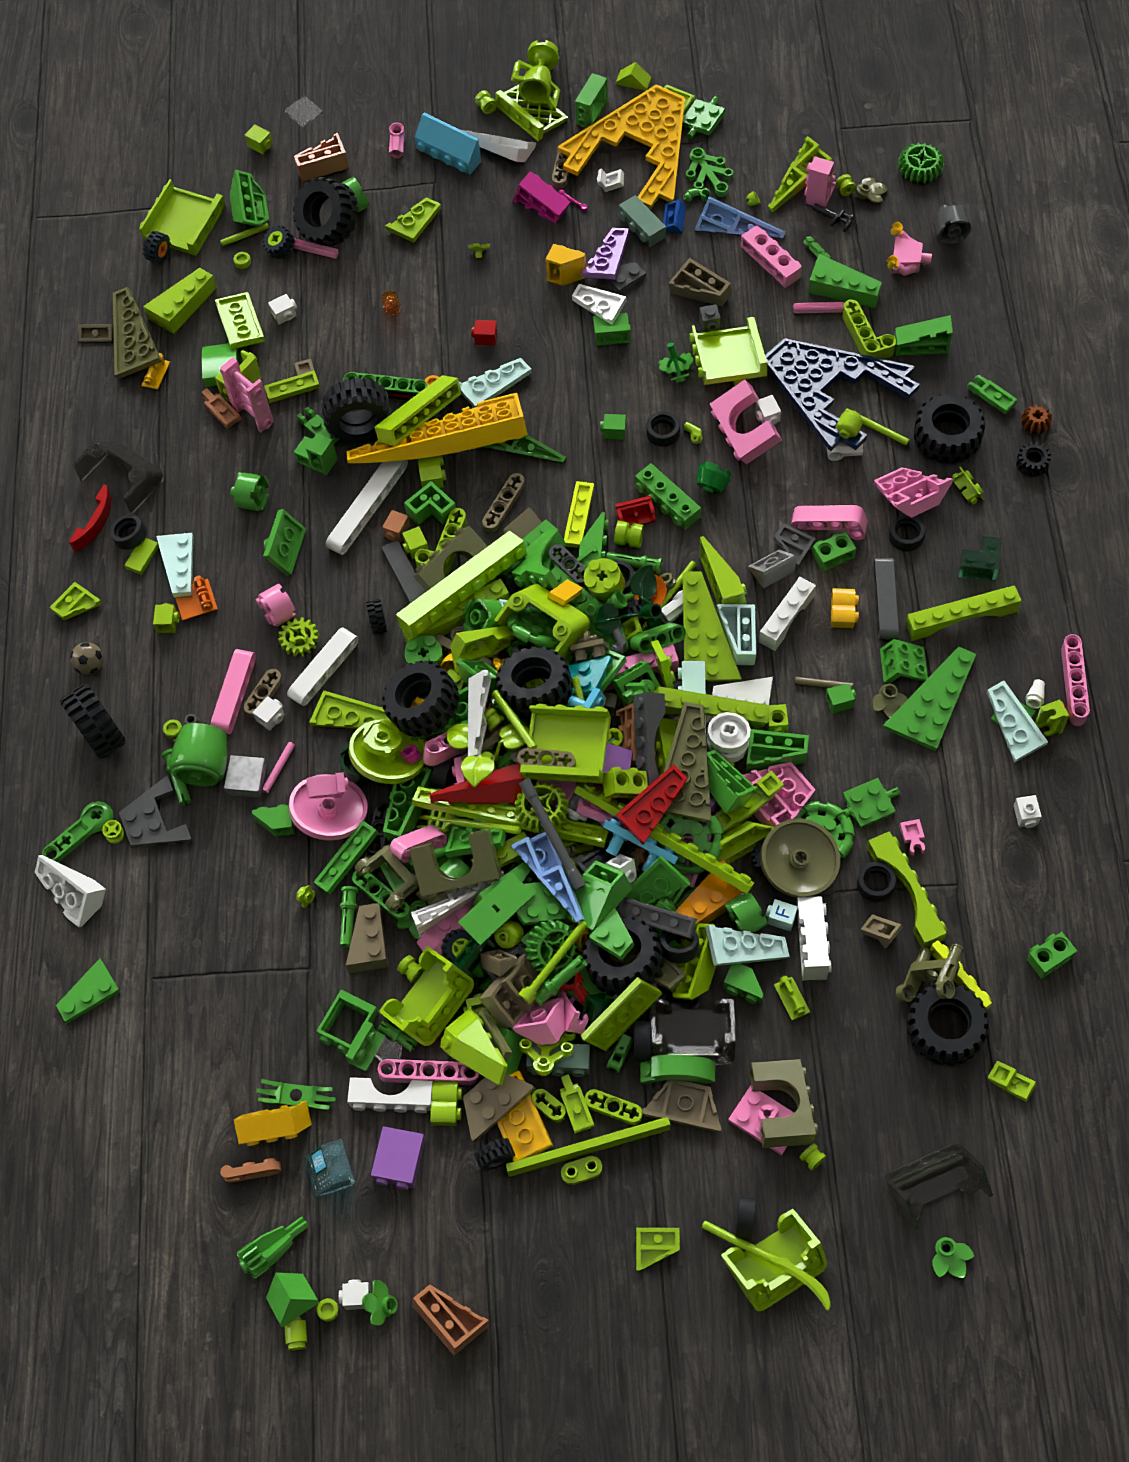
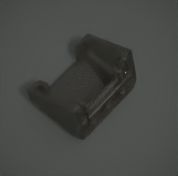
M663 999L656 1000L651 1005L652 1057L680 1054L707 1058L715 1061V1064L732 1063L735 1060L736 1046L734 999H719L713 1004V1009L672 1010V1006L668 1001Z

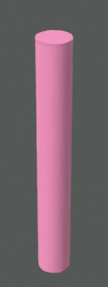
M288 742L262 788L264 793H269L293 751L295 744L292 742Z

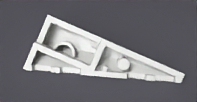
M462 130L478 138L481 148L516 162H526L536 147L535 142Z
M482 670L468 679V756L478 757L482 751L487 728L484 711L491 684L488 670Z
M484 881L478 883L477 887L467 889L466 886L459 887V891L447 894L448 899L411 912L419 935L475 899L480 892L492 884H486Z

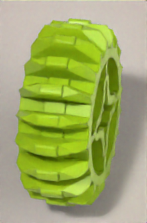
M546 780L543 785H540L537 781L534 788L554 828L555 825L561 827V820L565 821V814L569 812L567 807L569 803L565 792L561 793L562 789L560 787L555 788L554 783L548 786ZM518 793V800L515 801L517 820L519 822L522 821L523 827L528 826L529 831L536 828V832L539 833L543 827L533 808H531L529 813L526 811L529 801L524 793ZM554 801L558 804L555 812L551 808Z

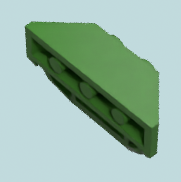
M235 170L229 195L233 221L257 227L268 222L269 214L265 193L258 183L253 180L254 177L251 173Z

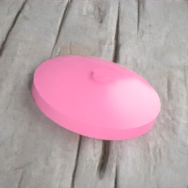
M306 779L294 788L290 796L289 814L293 823L303 833L316 839L339 840L349 837L362 820L365 822L368 804L362 790L349 780L348 789H346L341 798H308Z

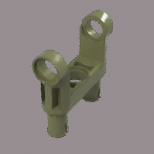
M385 845L372 857L361 859L355 865V870L360 876H363L367 873L370 874L386 862L404 883L390 894L385 903L390 911H395L403 905L404 899L419 888L416 873H410L402 862L391 853L390 846Z
M952 944L947 958L929 961L933 954L932 951L928 948H920L918 957L911 964L904 983L896 988L897 1000L901 1003L911 1002L916 997L921 982L937 980L935 985H937L936 992L939 998L951 999L955 994L954 981L960 969L958 962L964 948L958 944ZM944 985L946 986V994L943 991ZM904 989L907 990V998L904 996Z

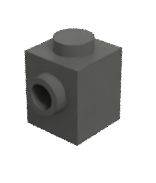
M717 304L699 307V322L702 332L720 330L721 318Z

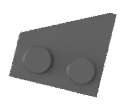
M785 523L781 525L774 536V541L782 551L795 555L796 568L800 567L816 539Z

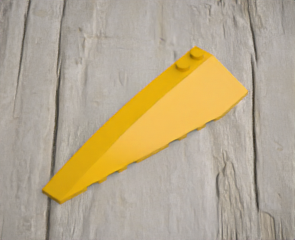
M513 393L477 403V407L472 409L469 406L465 407L461 413L456 415L449 413L440 421L436 418L425 422L395 446L379 443L377 440L372 446L366 444L347 451L348 463H373L440 456L495 443L501 444L511 439H521L527 436L528 433L518 395Z

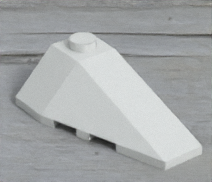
M43 855L38 856L35 874L44 887L52 891L56 904L60 903L64 908L63 913L66 918L76 926L82 927L102 906L106 889L95 880Z

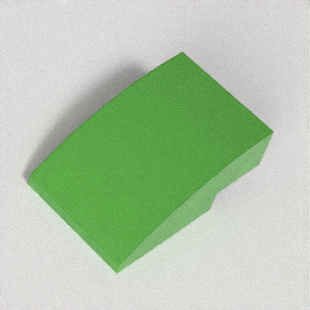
M229 343L202 347V378L205 387L217 385L215 377L219 373L221 374L220 367L232 357L239 364L238 348L231 349Z

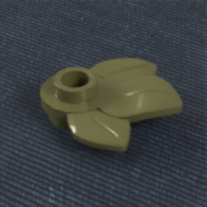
M867 177L862 180L861 184L857 185L856 195L863 200L869 199L873 203H882L881 195L885 194L888 188L882 183H876L874 178Z
M885 684L880 688L879 694L874 696L872 708L875 712L883 710L885 716L890 719L908 699L904 694L898 692L895 685Z

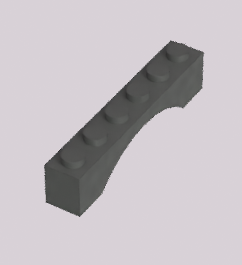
M644 692L634 695L633 702L635 710L636 766L638 771H646L649 786L660 776L655 762L654 745L657 728L665 715V694Z

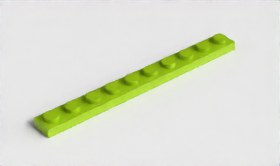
M582 782L577 785L574 791L577 795L613 816H616L626 806L624 803L615 802L612 798H605L604 792L596 791L595 787L590 783ZM657 824L649 836L746 894L754 885V882L746 874H738L733 871L734 868L729 864H721L716 861V857L712 854H704L698 850L699 848L692 843L687 844L681 840L679 835L665 831L664 827L660 824Z
M419 786L412 799L413 806L490 823L518 826L522 830L529 831L528 826L523 827L522 821L519 822L517 820L514 807L501 804H466V802L448 804L447 801L431 803L429 793L437 790ZM569 819L561 820V827L555 825V830L562 839L603 848L609 835V830L604 827ZM534 828V829H533L532 831H530V832H535V833H537V832H536V828ZM540 829L539 834L543 833L544 830Z

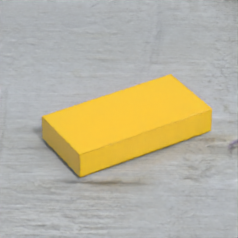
M567 579L550 591L548 598L561 606H565L580 595L583 588Z

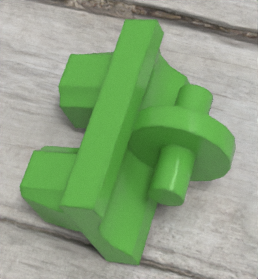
M647 679L642 680L640 683H628L625 685L627 691L621 694V697L626 705H630L634 702V695L644 692L652 693L655 690L654 683Z

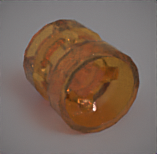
M393 290L385 291L381 296L383 309L387 314H396L400 310L398 294Z

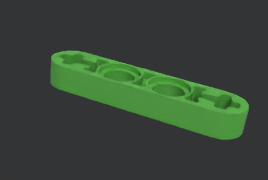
M357 871L353 873L352 881L356 887L375 903H379L380 907L397 921L404 922L411 917L412 911L405 901L400 907L401 910H405L404 914L399 913L398 910L390 911L383 902L385 898L390 897L393 891L371 873L360 876ZM360 877H362V878L365 877V879H366V881H367L368 883L365 884V882H363L362 880H359V878H360ZM373 886L380 887L377 893H370Z

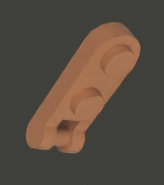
M275 1158L263 1160V1163L247 1162L242 1167L236 1168L225 1165L221 1168L220 1173L226 1182L233 1183L278 1174L281 1172V1163L276 1161Z

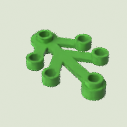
M694 148L690 153L692 163L689 170L686 171V179L689 181L695 180V170L699 164L702 169L697 181L694 182V188L704 189V180L707 175L715 187V194L720 198L725 197L728 193V185L725 182H720L714 173L723 175L724 179L730 180L733 178V170L724 168L725 158L706 155L702 148ZM707 162L715 163V166L708 165Z

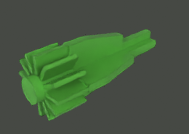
M301 1216L287 1228L280 1226L261 1235L252 1243L250 1242L237 1252V1256L240 1259V1268L245 1274H251L252 1278L256 1279L280 1259L293 1244V1238L308 1228V1223Z

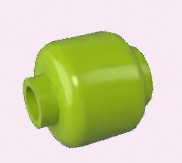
M853 410L843 412L836 425L839 435L846 439L856 437L863 424L861 415Z
M513 920L507 921L494 933L495 942L498 946L505 949L517 946L524 937L522 926Z

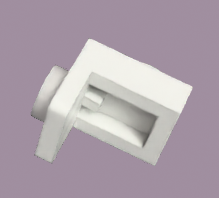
M599 169L598 185L605 192L623 187L624 172L620 169L606 174L603 169Z

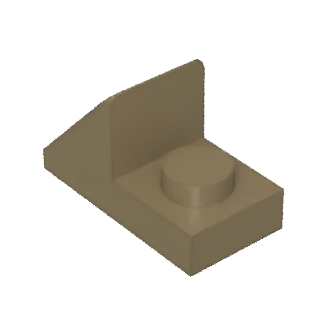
M872 914L861 928V931L864 935L878 939L884 949H886L903 926Z

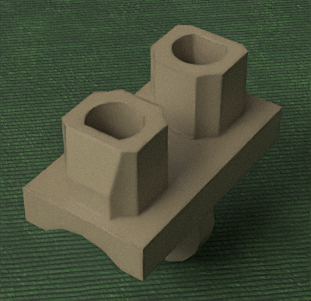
M585 631L584 637L578 639L579 643L570 645V651L574 654L577 663L588 661L587 654L593 653L594 659L605 657V650H609L608 644L604 642L603 638L598 639L597 635L591 636L589 631Z

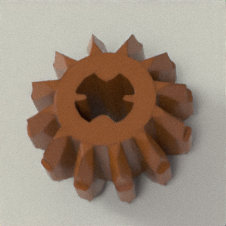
M1036 404L1033 407L1028 406L1021 416V425L1024 426V431L1030 430V434L1036 432L1037 435L1040 432L1045 434L1052 424V414H1049V409H1044L1043 405L1041 407H1037Z

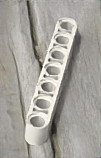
M407 460L381 463L328 536L325 544L326 548L340 555H344L404 473L408 464Z

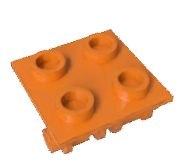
M201 576L194 578L192 596L175 597L182 621L218 610L209 580H204Z

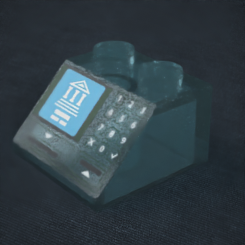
M342 1138L323 1144L304 1157L316 1198L356 1184Z

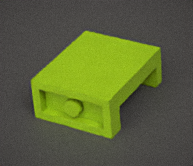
M242 350L240 353L243 362L239 365L241 374L251 383H255L258 379L261 380L262 377L256 356L251 352L248 353ZM219 373L215 380L220 395L231 404L222 374Z

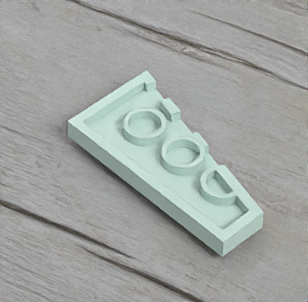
M521 358L501 365L499 369L488 370L481 376H473L468 378L466 382H459L462 391L461 395L475 408L477 403L495 398L531 374L532 370Z
M193 534L156 536L173 597L192 596Z
M1005 681L988 689V697L1014 763L1047 745V739Z
M707 925L705 927L714 966L780 960L790 957L785 937L763 933L754 934L751 931L745 930L742 932L735 931L732 928L726 927L717 928L714 925Z

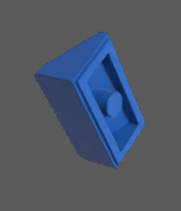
M680 199L665 204L663 224L666 226V232H683L686 206Z

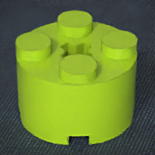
M602 558L589 562L584 572V583L593 597H596L598 601L606 602L614 591H624L625 579L615 561Z

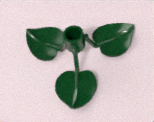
M653 565L639 568L630 579L631 592L634 595H639V599L647 604L638 613L618 616V609L613 604L601 605L594 618V626L600 633L612 635L614 630L621 629L619 619L642 616L648 620L646 622L647 626L642 630L643 632L664 624L659 619L662 615L661 606L647 600L652 598L657 590Z

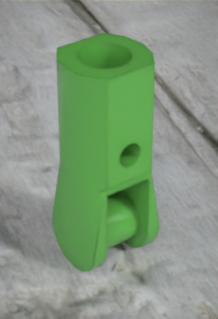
M625 1034L620 1036L608 1061V1069L610 1067L616 1069L617 1073L621 1071L634 1041L632 1037ZM615 1056L620 1057L621 1061L614 1060Z

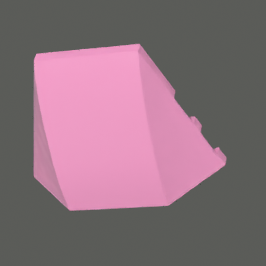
M907 468L897 469L874 480V484L883 496L898 510L911 518L939 505L953 482L952 478H946V480L937 479V475L924 476L920 471Z
M792 762L769 766L768 769L760 771L752 770L750 773L743 774L748 781L756 786V782L772 770L784 784V787L754 814L763 825L775 827L781 822L794 819L815 792V788Z

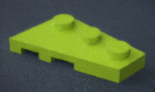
M426 197L413 206L411 211L405 215L401 214L398 216L395 222L385 225L387 231L414 243L439 212L441 204Z

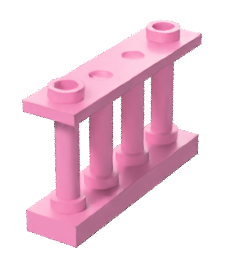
M232 357L220 367L231 406L237 413L245 409L255 418L259 432L262 433L274 423L262 380L258 379L255 383H251L241 374L238 361Z

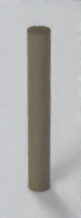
M795 677V684L832 688L847 683Z

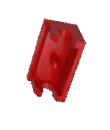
M651 496L615 504V514L618 521L628 522L629 525L633 523L645 525L656 522Z

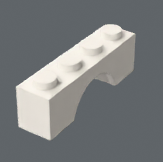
M802 577L798 578L761 629L759 643L776 651L784 640L796 615L802 609L805 610L814 598L816 585Z
M350 1078L347 1102L350 1108L356 1111L372 1108L378 1112L394 1109L395 1112L400 1113L406 1112V1110H415L416 1113H427V1111H431L433 1081L411 1080L409 1086L403 1092L396 1095H385L375 1089L371 1078Z

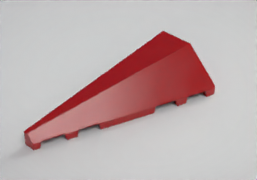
M516 763L493 771L490 776L482 780L475 788L468 781H464L429 793V800L431 803L447 801L448 804L466 802V804L497 805L498 803H511V805H515V801L518 800V793L523 794L519 785L520 782L525 780L520 773L521 765Z

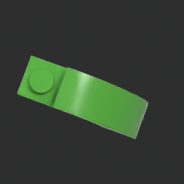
M680 1054L653 1056L650 1061L640 1063V1083L650 1084L664 1080H683L699 1085L715 1082V1061L699 1056Z

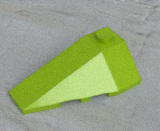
M467 1010L445 1028L440 1047L452 1058L494 1083L502 1085L508 1066L499 1049L493 1047L490 1041L492 1039L490 1033H486L483 1029L484 1022L472 1010Z

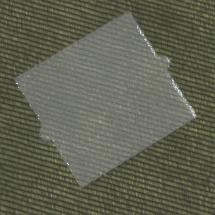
M306 96L293 102L291 106L284 110L302 128L311 121L314 122V119L323 114V111Z

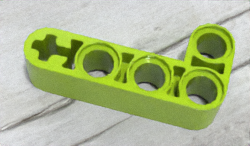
M847 300L844 303L842 317L861 355L880 359L893 356L896 338L891 334L876 337L859 303L856 300Z
M455 508L450 512L436 548L437 552L443 548L441 545L447 539L452 540L455 535L450 536L451 534H454L460 527H467L466 514L463 509ZM426 549L417 551L415 554L416 566L421 565L423 560H427L424 562L426 564L430 560L428 557L434 551ZM452 553L446 558L443 566L445 576L449 574L457 553Z

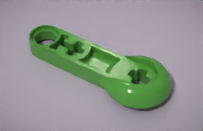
M101 801L88 804L83 809L80 819L43 849L42 855L47 857L50 851H56V857L51 860L59 863L93 833L102 831L106 822L113 820L112 808ZM97 814L100 815L101 818L97 819L94 818V816ZM66 839L71 842L69 845L64 843Z

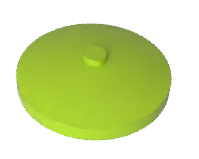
M389 719L367 722L353 733L349 744L351 763L359 773L370 780L384 784L403 783L416 777L424 768V739L413 740L411 736L405 735L400 730L399 734L402 735L401 746L389 758L375 755L363 748L362 737L366 726L370 723H373V725L379 724L380 721L392 723ZM409 745H415L421 753V757L412 764H407L401 756L403 749Z

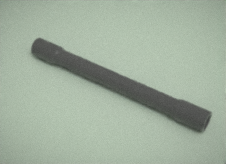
M530 778L523 780L519 785L564 866L575 891L583 888L586 884L573 864L538 798Z

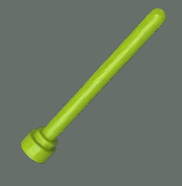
M581 921L533 983L519 992L518 995L531 1005L534 1002L538 988L586 929L587 923L585 921Z

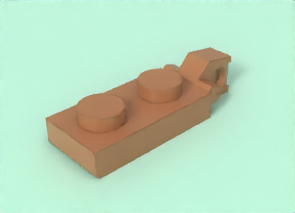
M207 388L201 392L206 400L204 402L206 407L227 429L241 420L240 415L220 394L216 393L213 395Z

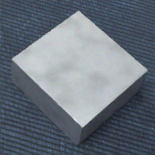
M231 755L224 785L226 794L261 798L267 769L265 758Z

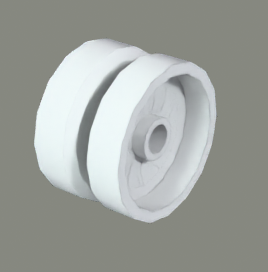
M729 712L718 714L712 718L707 732L706 743L708 752L716 750L729 763L737 762L744 758L749 746L751 731L749 723L742 716Z

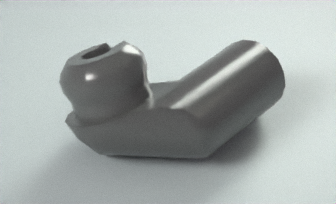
M616 629L612 632L616 643L610 650L622 655L627 642L621 630Z

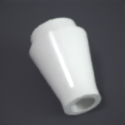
M1034 680L1032 687L1027 693L1025 700L1030 708L1037 709L1044 704V681Z

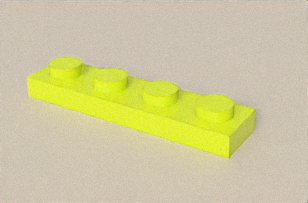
M576 481L564 541L567 544L566 547L580 548V542L584 538L594 483Z
M938 940L931 945L930 950L935 960L947 958L949 949L946 945L941 944ZM958 962L960 969L954 982L957 986L959 984L965 986L964 990L966 991L970 989L974 991V997L976 999L980 997L983 1001L982 1008L985 1007L989 1010L992 1004L989 995L985 991H981L977 986L976 980L971 975L968 976L964 971L963 965Z

